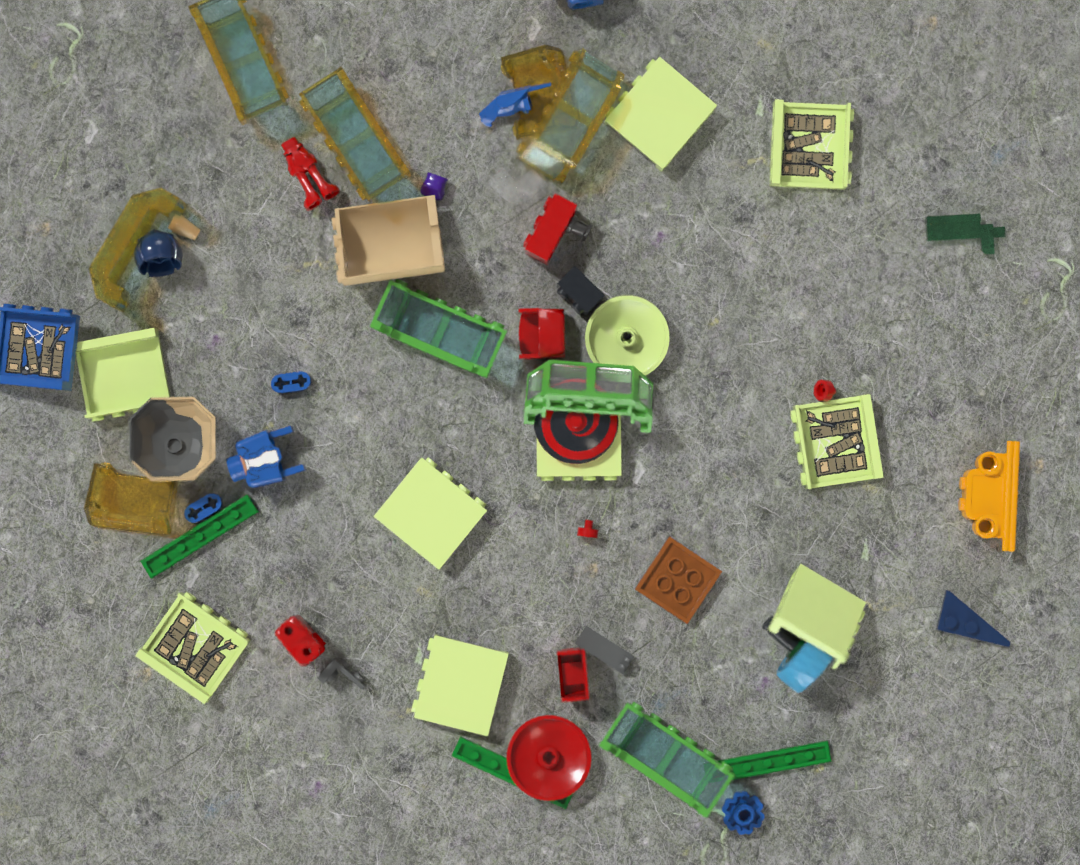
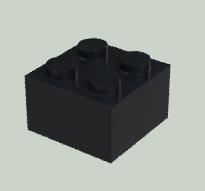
M576 266L557 283V294L564 301L569 299L573 303L572 309L579 316L584 314L587 317L605 297Z

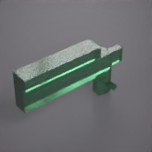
M980 214L925 217L926 242L981 239V251L986 255L995 254L994 238H1005V227H993V224H980Z

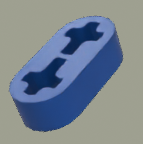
M301 371L278 374L272 378L271 387L277 393L304 391L310 387L312 380L309 374ZM300 375L307 379L303 387L298 383L293 384V380H299ZM279 378H282V381L285 382L290 381V384L284 385L282 390L275 386V383L279 382Z
M207 494L186 507L184 512L185 518L191 523L202 521L221 509L223 505L222 498L218 494ZM210 497L218 500L216 508L213 506L205 508V505L210 502ZM192 508L194 510L202 508L203 510L197 514V519L189 515L192 513Z

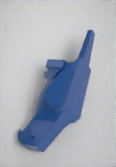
M551 82L500 92L497 97L480 111L481 122L485 126L491 127L493 125L492 122L495 121L497 116H511L519 111L528 114L532 110L529 92L552 86Z

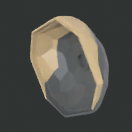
M151 397L129 418V461L150 481H195L216 460V418L194 397Z

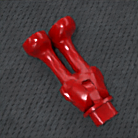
M292 137L281 144L285 151L283 155L286 157L290 175L297 177L305 191L304 207L307 211L318 207L322 203V199L311 185L306 172L315 181L324 200L332 199L340 193L338 186L329 184L324 180L316 167L317 159L303 147L302 143L299 144L296 137Z

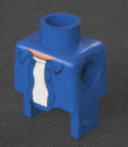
M293 426L272 432L265 430L238 441L235 445L238 455L226 458L227 467L233 482L246 479L249 487L258 488L286 481V477L306 471L305 464L283 470L280 461L282 455L274 442L276 438L294 433Z

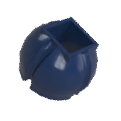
M153 229L138 239L134 251V261L142 275H146L148 272L149 277H163L175 273V268L180 270L182 267V248L173 234Z

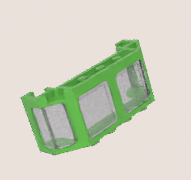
M548 360L527 374L524 424L534 425L537 414L542 413L541 417L545 418L546 410L631 416L630 424H635V420L639 421L641 424L640 432L651 433L653 382L635 366Z

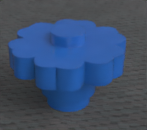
M747 791L734 792L733 798H726L721 808L725 814L723 822L729 830H737L740 835L751 834L753 827L759 828L765 818L761 812L763 809L762 802L756 795L750 796Z

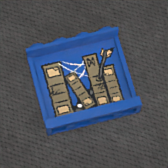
M3 304V307H0V384L72 391L80 315L72 314L73 310L60 309L59 312H53L54 308L41 307L39 311L35 310L34 306L22 305V309H16V305Z

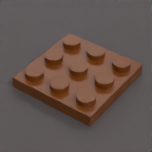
M669 536L635 587V590L688 624L722 571Z

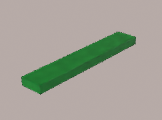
M247 494L140 562L152 579L254 516L259 511Z
M460 736L451 756L516 786L508 771L507 757ZM573 794L563 799L549 802L566 809Z
M827 740L717 760L720 763L725 762L733 768L732 772L735 776L732 780L832 762ZM711 762L703 763L705 775L709 773L710 767L714 765ZM718 769L709 784L724 782L729 776Z

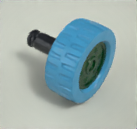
M770 616L763 623L762 629L766 630L770 636L788 650L786 657L777 669V677L795 692L800 693L824 671L834 657L803 638L797 637L783 626L780 627L776 634L768 630L774 617Z

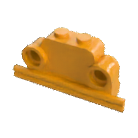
M1007 441L1006 454L995 452L980 454L975 460L976 469L965 471L963 477H960L959 480L962 498H959L958 509L964 518L974 520L972 529L977 536L982 538H1002V551L1015 552L1020 441Z

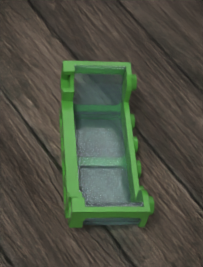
M402 280L389 281L369 326L370 328L466 371L488 378L497 353L507 334L503 324L493 321L492 324L485 323V318L474 314V317L466 315L467 311L458 306H455L454 309L446 306L448 302L436 297L435 301L427 298L428 293L419 289L416 292L411 291L407 288L408 283Z
M633 701L632 704L627 702L599 746L607 752L610 751L616 757H619L680 798L688 806L697 810V813L707 818L735 776L732 772L733 768L725 762L720 763L715 760V754L705 748L702 751L696 747L698 743L687 736L684 739L678 735L680 731L669 724L666 727L660 723L662 719L656 714L651 713L649 715L636 702Z

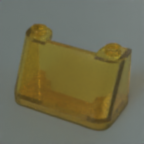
M542 45L501 57V72L508 79H512L514 89L550 82L552 86L529 92L532 110L528 114L522 111L518 112L520 119L515 120L512 127L516 140L547 136L577 128V118L566 60L560 48Z
M94 463L84 505L87 521L90 525L98 528L163 536L170 535L174 521L178 481H150L144 476L119 474L110 463Z

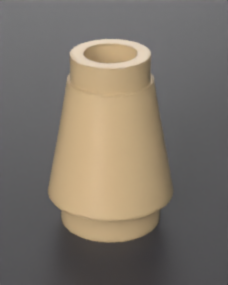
M175 214L168 226V229L172 230L171 233L193 239L194 241L201 231L182 214L181 216Z

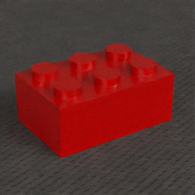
M556 193L553 198L550 196L547 198L543 206L545 211L543 216L538 215L533 225L534 233L532 235L529 233L523 243L525 254L545 265H548L577 211L575 203Z

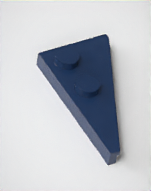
M945 590L936 627L937 630L1010 647L1009 640L952 592Z

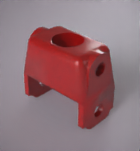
M518 309V314H521L519 323L521 355H519V359L565 358V309Z
M300 615L291 616L275 630V635L303 667L309 665L310 662L317 659L325 651V641Z
M567 648L558 650L561 701L588 700L589 690L585 649Z

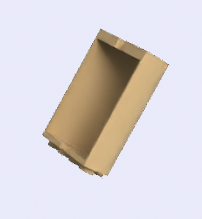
M435 195L335 209L332 226L333 230H337V235H333L334 245L337 253H335L336 264L338 265L337 279L338 283H342L343 286L445 272Z

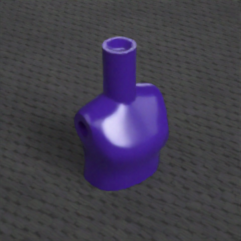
M428 172L420 193L423 196L435 195L436 201H441L445 195V186L448 179Z

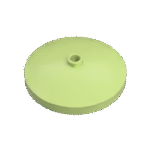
M621 295L606 300L595 309L586 326L585 344L593 363L635 366L640 372L647 375L661 364L669 346V329L663 314L653 303L639 296ZM626 332L631 334V338L628 340L623 338V334Z

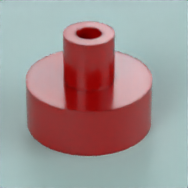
M818 380L814 386V396L819 401H829L836 393L833 383L829 380Z
M585 520L584 528L578 527L577 536L598 538L599 530L592 529V520Z

